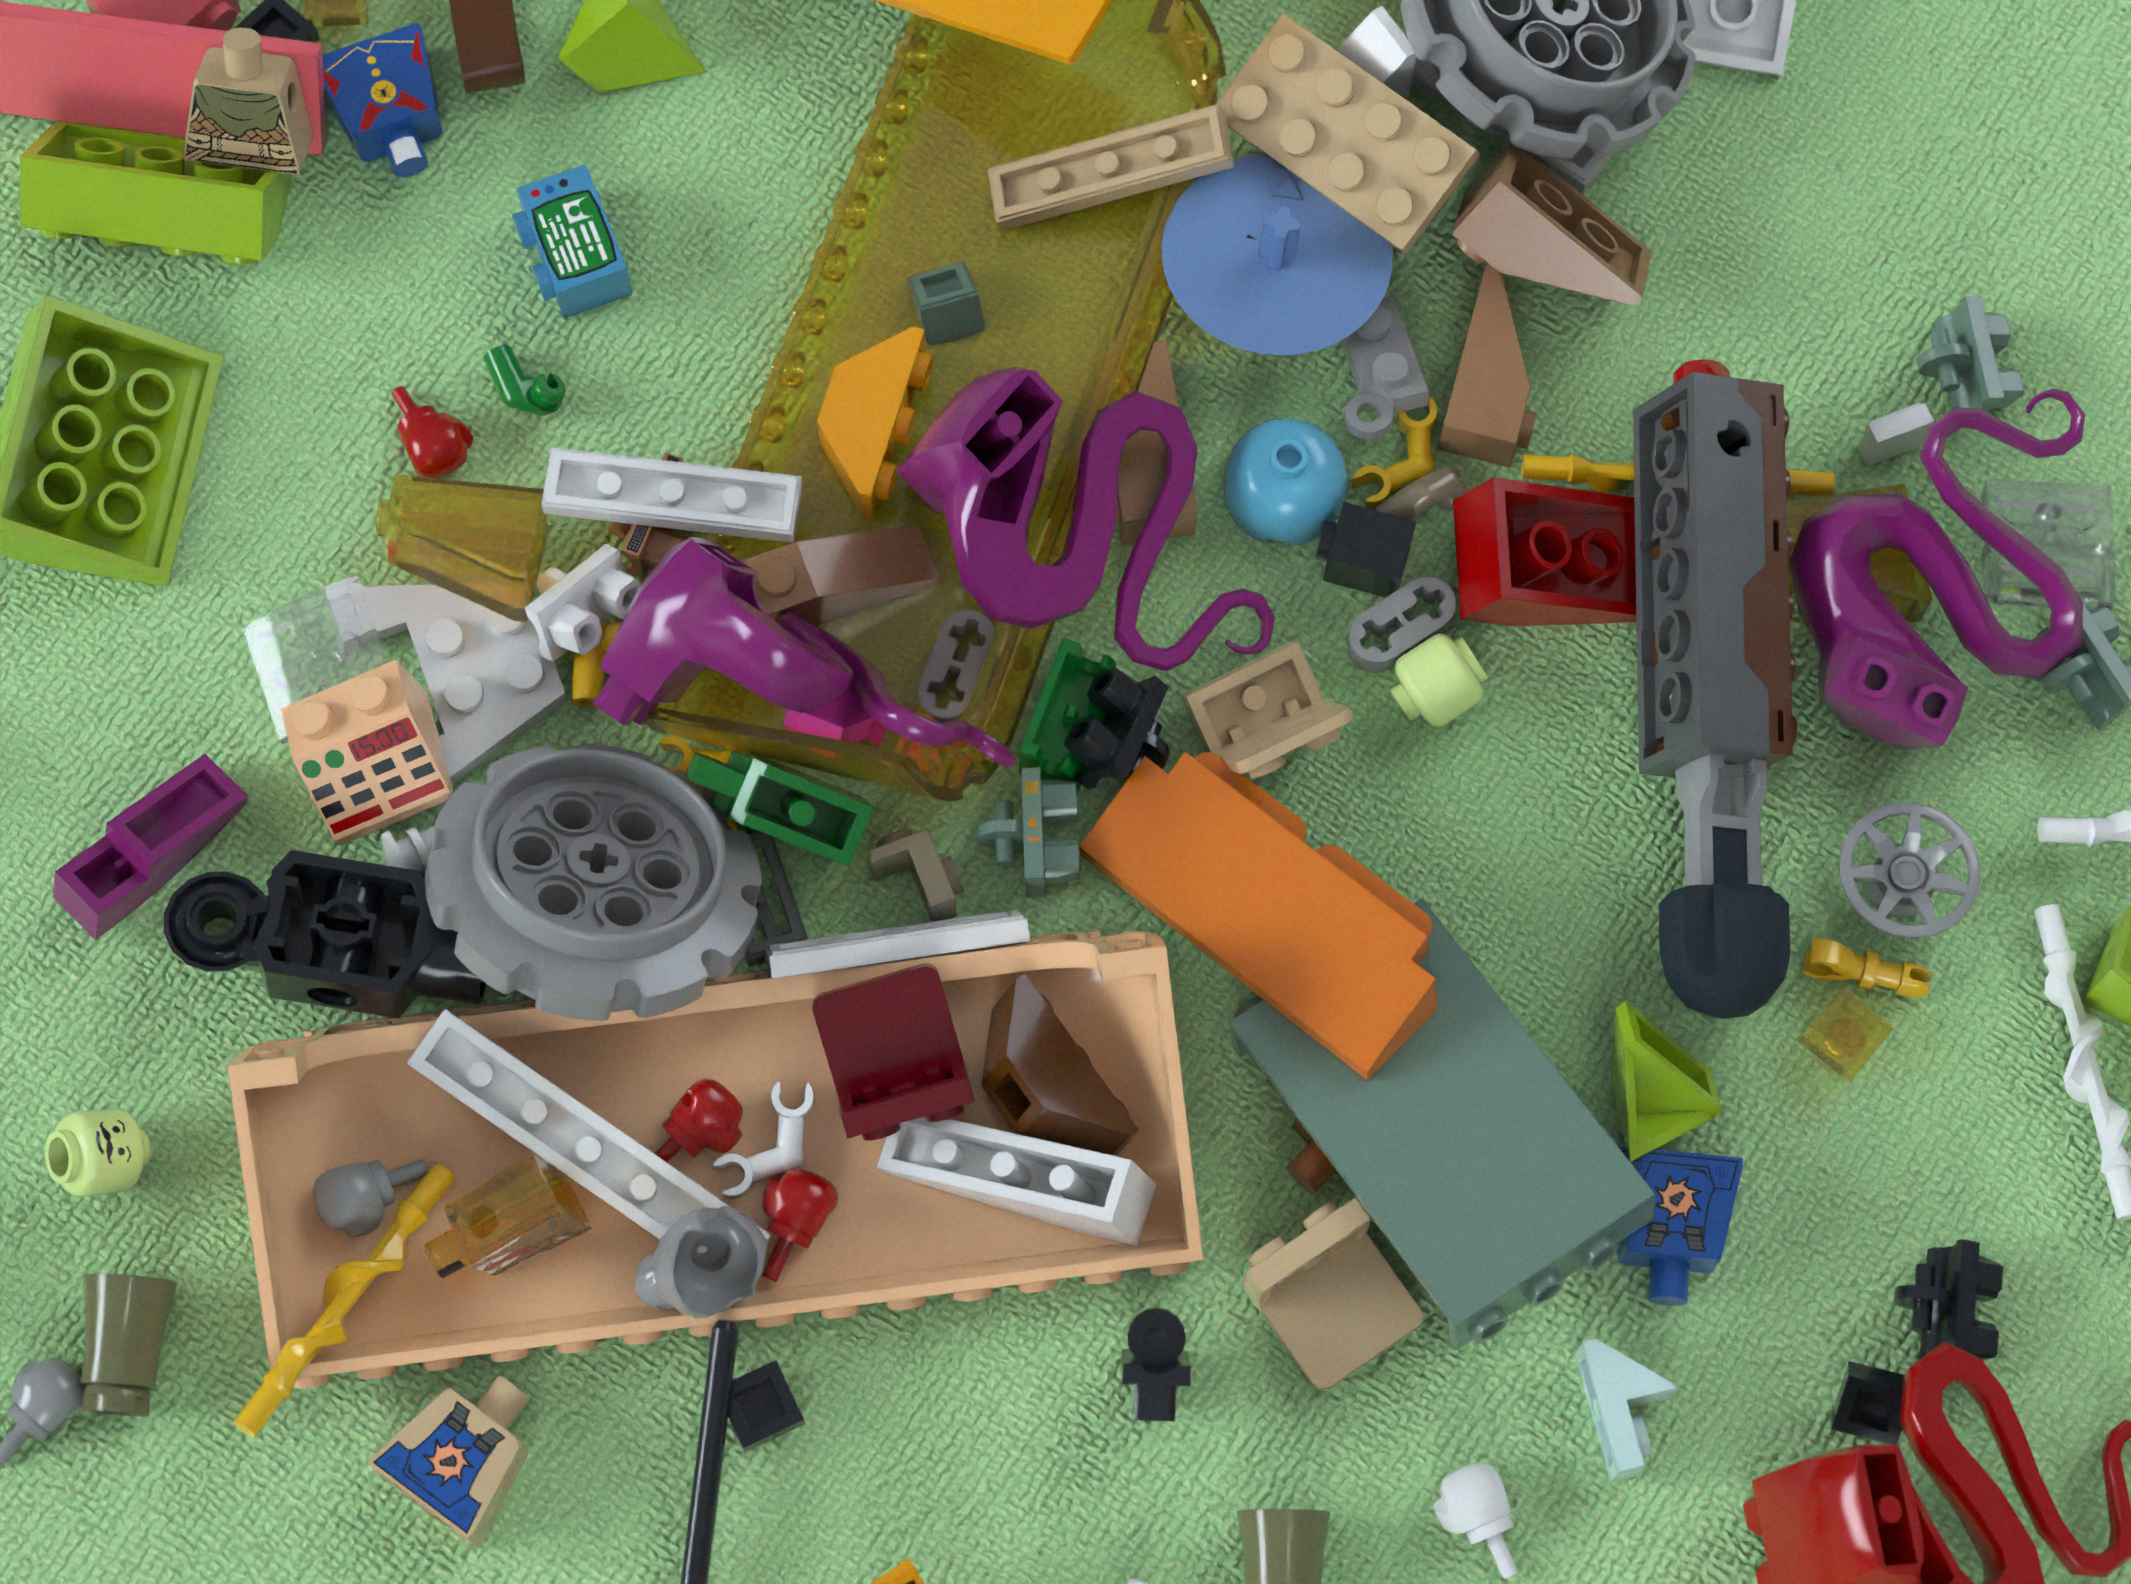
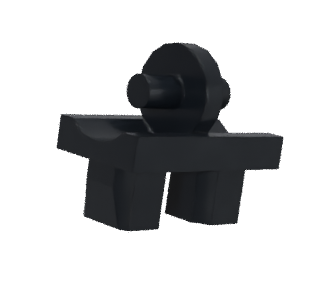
M1114 668L1100 673L1094 678L1087 695L1091 702L1106 713L1104 719L1100 721L1093 714L1080 718L1071 727L1063 744L1082 762L1075 779L1088 790L1096 788L1099 780L1102 778H1129L1144 756L1161 769L1165 768L1171 752L1168 745L1159 737L1162 725L1154 719L1169 687L1157 676L1136 682L1118 668Z
M1961 1239L1957 1240L1953 1246L1927 1249L1926 1264L1916 1265L1915 1284L1895 1288L1894 1304L1912 1309L1911 1330L1921 1333L1920 1359L1943 1342H1947L1975 1355L1983 1361L1996 1357L1998 1353L1999 1331L1996 1329L1995 1324L1975 1320L1976 1300L1985 1302L1997 1298L2002 1289L2003 1266L1980 1256L1979 1242Z
M1159 1307L1149 1308L1137 1314L1129 1325L1127 1334L1129 1349H1122L1121 1355L1122 1384L1134 1385V1420L1172 1422L1175 1421L1176 1386H1190L1191 1380L1188 1351H1183L1186 1341L1185 1330L1179 1317L1170 1310Z

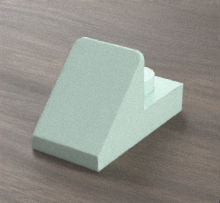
M1596 1338L1583 1341L1575 1356L1610 1482L1635 1477L1645 1466L1643 1456L1650 1455V1442L1642 1417H1631L1629 1409L1668 1400L1677 1390V1386Z

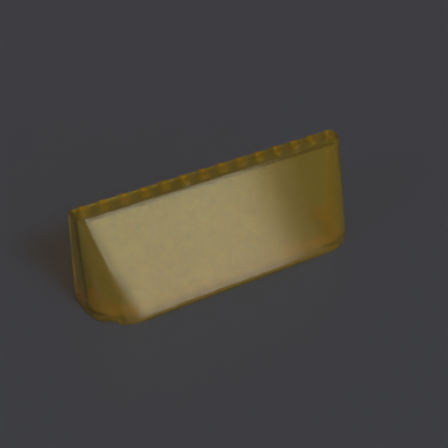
M1113 0L1077 61L1071 65L912 13L905 33L896 45L895 58L885 84L876 96L875 109L865 135L856 147L854 163L843 191L836 198L834 214L823 242L814 254L813 267L803 293L794 305L792 321L781 349L776 353L772 361L771 374L759 405L752 412L750 428L737 460L731 466V468L802 476V491L794 542L919 524L940 577V583L818 626L849 645L871 662L884 675L889 694L902 706L923 717L936 721L921 704H918L917 692L919 681L942 624L950 615L962 610H974L988 618L989 616L961 583L945 513H936L899 474L890 501L880 499L875 518L870 519L861 516L820 445L817 419L834 367L912 326L921 328L906 278L955 263L965 262L979 293L985 329L976 334L936 345H929L926 342L927 353L934 355L931 377L925 391L915 390L910 408L916 409L913 433L907 446L898 444L892 463L899 466L954 395L976 377L995 370L1011 367L1035 370L1063 402L1055 420L1043 484L1029 527L1027 551L1037 565H1052L1061 558L1073 513L1081 446L1098 410L1139 389L1154 342L1158 341L1174 297L1168 285L1162 262V240L1165 225L1179 197L1199 177L1002 231L995 219L987 168L1216 105L1218 78L1227 76L1226 65L1218 33L1200 0ZM707 533L706 537L707 540L724 548L741 561L791 544V542ZM989 618L994 625L995 632L969 703L959 720H964L978 727L1009 748L1056 621L1035 629H1028ZM968 630L964 638L953 637L958 642L957 661L964 663L972 645L982 647L978 643V633ZM712 668L703 670L698 674L678 703H659L646 723L654 732L741 753L744 750H748L770 760L943 801L963 799V790L972 783L984 785L999 766L997 762L981 753L978 748L967 743L957 741L952 745L926 746L909 740L889 729L886 730L881 745L866 739L854 743L788 731L783 726L786 708L779 707L752 692L736 680ZM950 676L947 687L942 694L932 692L936 696L938 708L946 709L950 701L961 703L957 699L956 693L958 678Z

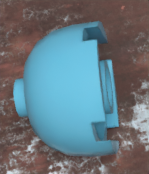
M1295 418L1270 419L1250 428L1234 445L1224 471L1225 505L1235 524L1255 540L1268 543V539L1277 542L1288 541V546L1303 545L1320 537L1326 520L1336 522L1339 518L1348 488L1345 460L1334 439L1315 424Z

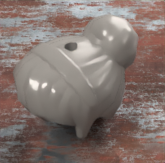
M722 1206L717 1209L700 1207L682 1215L661 1237L656 1251L649 1253L639 1264L634 1283L638 1299L650 1308L658 1307L661 1310L669 1311L675 1308L682 1314L692 1316L695 1319L706 1318L728 1310L732 1304L744 1299L752 1300L756 1295L755 1286L762 1276L768 1241L757 1227V1224L747 1214L739 1212L731 1206ZM698 1247H707V1251L705 1253H697Z

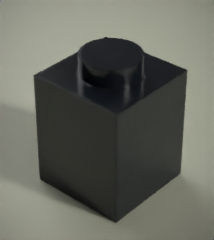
M1344 502L1338 523L1326 520L1316 556L1327 559L1323 581L1384 598L1399 589L1417 522Z

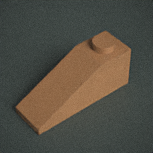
M1486 262L1443 424L1438 450L1510 468L1515 446L1528 449L1537 413L1525 410L1531 388L1502 274Z
M1167 340L1156 341L1152 347L1138 391L1179 407ZM1138 431L1126 440L1120 457L1116 524L1119 527L1122 545L1134 544L1165 479L1167 452L1158 432ZM1192 488L1168 538L1195 535L1198 511L1194 488Z
M919 524L797 541L742 560V562L757 571L755 590L763 607L777 624L779 615L788 610L818 626L940 583V577Z

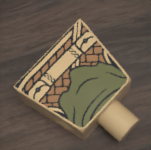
M249 28L231 29L223 36V47L214 46L206 50L195 76L183 152L184 160L299 175L313 140V130L296 63L288 56L262 53L261 37L255 30Z

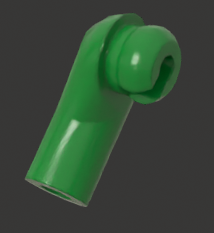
M509 345L497 346L484 355L483 359L500 397L508 407L544 416L554 413L562 406L566 387L562 379L556 374L549 373L547 379L544 374H539L537 377L524 375L514 351Z

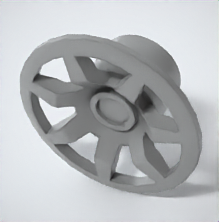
M1895 803L1884 805L1871 811L1851 829L1841 849L1839 877L1850 905L1871 926L1887 934L1902 938H1924L1935 936L1950 929L1961 921L1969 911L1979 890L1980 862L1969 835L1946 813L1919 803ZM1909 816L1902 844L1894 845L1886 834L1874 826L1875 823L1887 817ZM1921 818L1939 824L1953 838L1941 842L1927 851L1920 847L1922 834ZM1864 834L1876 850L1879 858L1875 864L1852 868L1854 847L1859 838ZM1959 848H1961L1968 866L1967 883L1952 875L1939 873L1937 867L1938 864ZM1855 881L1867 882L1868 896L1877 908V912L1861 897ZM1934 892H1946L1963 896L1954 911L1936 920L1933 904L1930 899ZM1918 913L1924 924L1905 925L1894 922L1886 917L1904 918Z

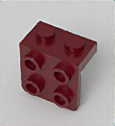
M928 963L920 964L823 992L814 998L812 1010L837 1091L840 1116L847 1139L862 1135L863 1140L866 1141L882 1139L898 1132L901 1129L900 1123L924 1116L927 1122L944 1121L961 1114L964 1111L963 1105L975 1102L939 972L935 966Z

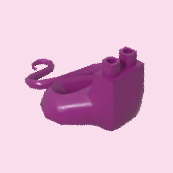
M1011 367L995 370L973 379L954 395L916 447L895 470L936 513H945L961 583L989 618L1028 629H1035L1083 611L1100 587L1116 524L1119 463L1126 440L1140 430L1158 432L1167 452L1165 479L1133 546L1117 588L1114 640L1132 662L1168 671L1189 661L1211 631L1231 609L1245 606L1253 608L1261 622L1259 640L1250 647L1239 646L1230 640H1226L1225 644L1234 652L1244 655L1259 654L1270 645L1276 617L1263 595L1247 589H1239L1221 594L1178 641L1167 649L1147 645L1136 629L1143 590L1156 560L1193 488L1198 448L1180 407L1135 390L1097 411L1081 446L1073 513L1062 555L1052 565H1037L1029 555L1027 547L1029 527L1043 484L1055 420L1063 400L1035 370Z
M2054 388L2041 392L2031 399L2025 410L2026 413H2031L2036 403L2042 399L2053 398L2063 402L2071 415L2070 428L2057 439L2040 440L1981 409L1954 407L1928 427L1920 454V459L1944 503L1983 541L2040 589L2051 610L2048 631L2032 640L2012 636L2000 624L1966 558L1930 511L1903 494L1842 495L1803 521L1789 561L1798 612L1809 630L1820 655L1818 671L1820 699L1842 721L1880 742L1905 749H1933L1944 745L1958 722L1968 687L1963 685L1881 591L1870 570L1871 556L1873 553L1888 547L1901 551L1907 556L1933 590L1962 646L1994 674L2042 679L2082 646L2083 601L2062 567L2028 539L1998 518L1961 484L1943 458L1947 438L1961 428L1975 429L2035 458L2064 455L2082 441L2086 415L2069 392Z
M690 537L670 548L638 588L599 668L611 676L593 704L623 725H630L632 721L639 725H645L659 703H678L698 674L703 670L712 668L736 680L752 692L779 707L800 713L827 707L850 686L860 694L862 706L868 715L883 727L909 740L926 746H945L961 741L975 746L985 756L1006 769L1014 767L1017 763V758L1011 750L991 735L964 720L937 722L918 715L902 706L889 694L884 675L871 662L849 645L811 621L787 610L779 615L777 624L763 607L755 590L757 571L724 548L707 539Z

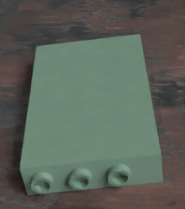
M1421 898L1414 904L1431 918L1432 933L1428 938L1429 954L1418 965L1436 978L1437 1011L1368 1081L1260 996L1250 999L1238 1009L1234 1019L1229 1021L1233 1050L1239 1058L1247 1053L1250 1054L1449 1320L1450 1340L1459 1349L1472 1339L1477 1343H1481L1495 1336L1508 1323V1316L1528 1302L1532 1306H1538L1548 1301L1563 1287V1279L1584 1266L1587 1270H1592L1609 1260L1618 1250V1243L1654 1220L1655 1193Z

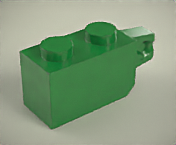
M733 750L727 763L695 751L685 774L689 780L715 790L710 804L722 809L728 818L848 867L851 864L874 809L860 795L748 750H744L743 754Z

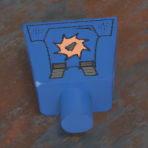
M1618 1146L1629 1160L1626 1146ZM1655 1149L1631 1162L1655 1193L1654 1220L1618 1243V1256L1621 1264L1649 1268V1302L1669 1306L1685 1305L1688 1303L1689 1272L1711 1273L1721 1260L1743 1168V1158Z

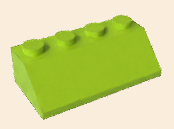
M57 120L20 156V227L41 229V233L44 236L55 239H68L77 235L101 238L103 244L112 247H131L139 243L160 246L161 251L174 256H188L197 252L221 255L223 261L231 264H251L257 260L262 261L278 241L293 174L184 160L185 137Z

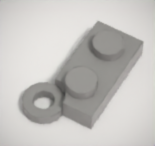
M1394 296L1383 298L1372 316L1358 330L1341 340L1360 393L1347 402L1344 410L1345 426L1351 434L1365 440L1377 439L1387 434L1393 425L1395 413L1429 406V389ZM1364 410H1373L1379 413L1380 418L1374 422H1364L1359 419L1358 414Z

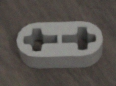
M1420 577L1407 583L1361 613L1353 621L1348 634L1347 653L1351 661L1359 669L1370 673H1381L1393 668L1401 656L1432 636L1444 634L1450 628L1456 610V597L1452 588L1438 578ZM1421 597L1426 603H1431L1435 600L1440 603L1436 619L1433 620L1429 614L1424 613L1410 622L1407 621V618L1415 612L1417 598ZM1393 627L1397 630L1388 637L1386 652L1382 653L1376 646L1370 647L1367 650L1362 647L1366 637L1365 631L1370 630L1375 636H1380Z
M962 610L950 615L942 624L919 681L917 695L921 715L938 722L964 720L967 722L974 712L993 663L997 646L994 625L984 614L974 610ZM968 630L978 633V643L982 647L972 645L964 663L957 661L958 642L953 637L964 638ZM950 676L958 678L956 693L957 699L961 703L950 701L946 709L938 708L936 696L932 692L942 694L947 687Z

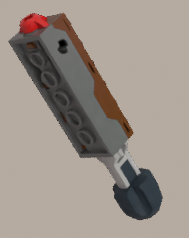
M1701 359L1681 364L1673 373V385L1633 410L1639 774L1676 778V796L1684 811L1685 887L1671 891L1659 903L1660 958L1666 981L1687 1008L1713 1018L1728 1019L1749 1016L1767 1004L1784 981L1790 959L1789 903L1779 893H1775L1771 887L1762 885L1760 810L1768 786L1767 767L1793 755V745L1797 736V723L1792 715L1791 683L1795 675V659L1790 652V620L1794 610V599L1789 591L1788 560L1792 551V536L1787 529L1786 500L1790 492L1791 478L1789 471L1786 469L1785 438L1789 428V415L1784 408V385L1733 378L1730 376L1729 369L1719 361Z

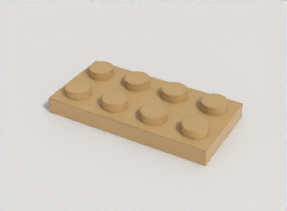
M1284 13L1281 14L1217 102L1225 112L1229 129L1405 255L1408 254L1480 156L1477 149Z

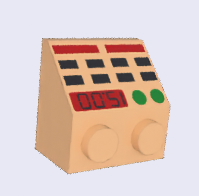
M396 659L280 709L293 762L334 842L339 846L446 802L454 792L427 691Z

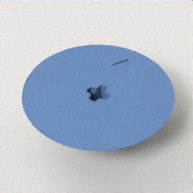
M1266 154L1249 155L1234 159L1235 167L1201 176L1183 192L1170 212L1163 233L1162 262L1168 285L1182 309L1196 324L1215 338L1231 346L1259 354L1296 355L1309 353L1331 346L1354 333L1372 316L1384 298L1392 273V245ZM1247 235H1250V236H1252V237L1255 238V239L1246 238V237H1247Z

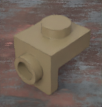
M910 829L890 833L876 843L877 848L868 852L869 869L874 880H879L910 868L931 921L950 919L957 916L955 895L963 892V886L951 856L939 858L928 829L915 834Z

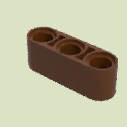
M449 0L458 59L466 94L526 84L512 0Z

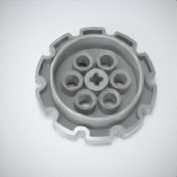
M1403 0L1400 4L1404 27L1411 47L1420 61L1431 62L1439 77L1436 87L1459 112L1480 128L1488 129L1492 127L1509 135L1510 142L1515 147L1543 156L1572 159L1583 145H1587L1596 155L1605 157L1627 150L1638 144L1652 132L1661 121V118H1665L1681 100L1694 70L1695 53L1683 43L1695 28L1694 16L1689 0Z
M582 744L577 749L555 751L550 746H543L517 752L491 763L488 768L486 784L464 782L445 802L434 824L431 841L432 851L429 852L425 871L426 898L435 925L442 930L458 932L454 950L455 956L477 977L499 992L510 994L517 990L535 999L537 1009L569 1018L607 1021L610 1018L611 1012L630 1009L638 1017L647 1018L676 1010L701 998L707 975L726 978L743 958L754 932L758 916V910L755 906L762 885L761 869L755 847L746 832L735 831L725 827L727 815L722 809L710 804L715 793L708 787L689 780L685 776L686 773L682 770L672 772L652 762L650 757L645 754L618 747Z

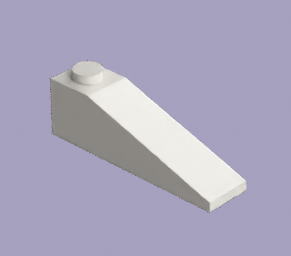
M925 1116L900 1123L901 1129L886 1138L877 1165V1169L883 1173L1076 1232L1135 1246L1138 1245L1157 1186L1130 1159L953 1119L927 1122Z

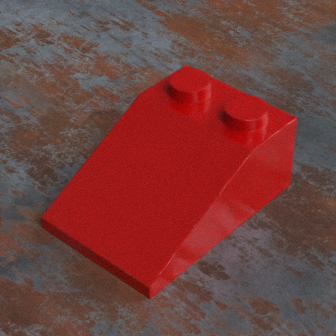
M1493 477L1453 500L1460 620L1506 626L1636 622L1634 497Z

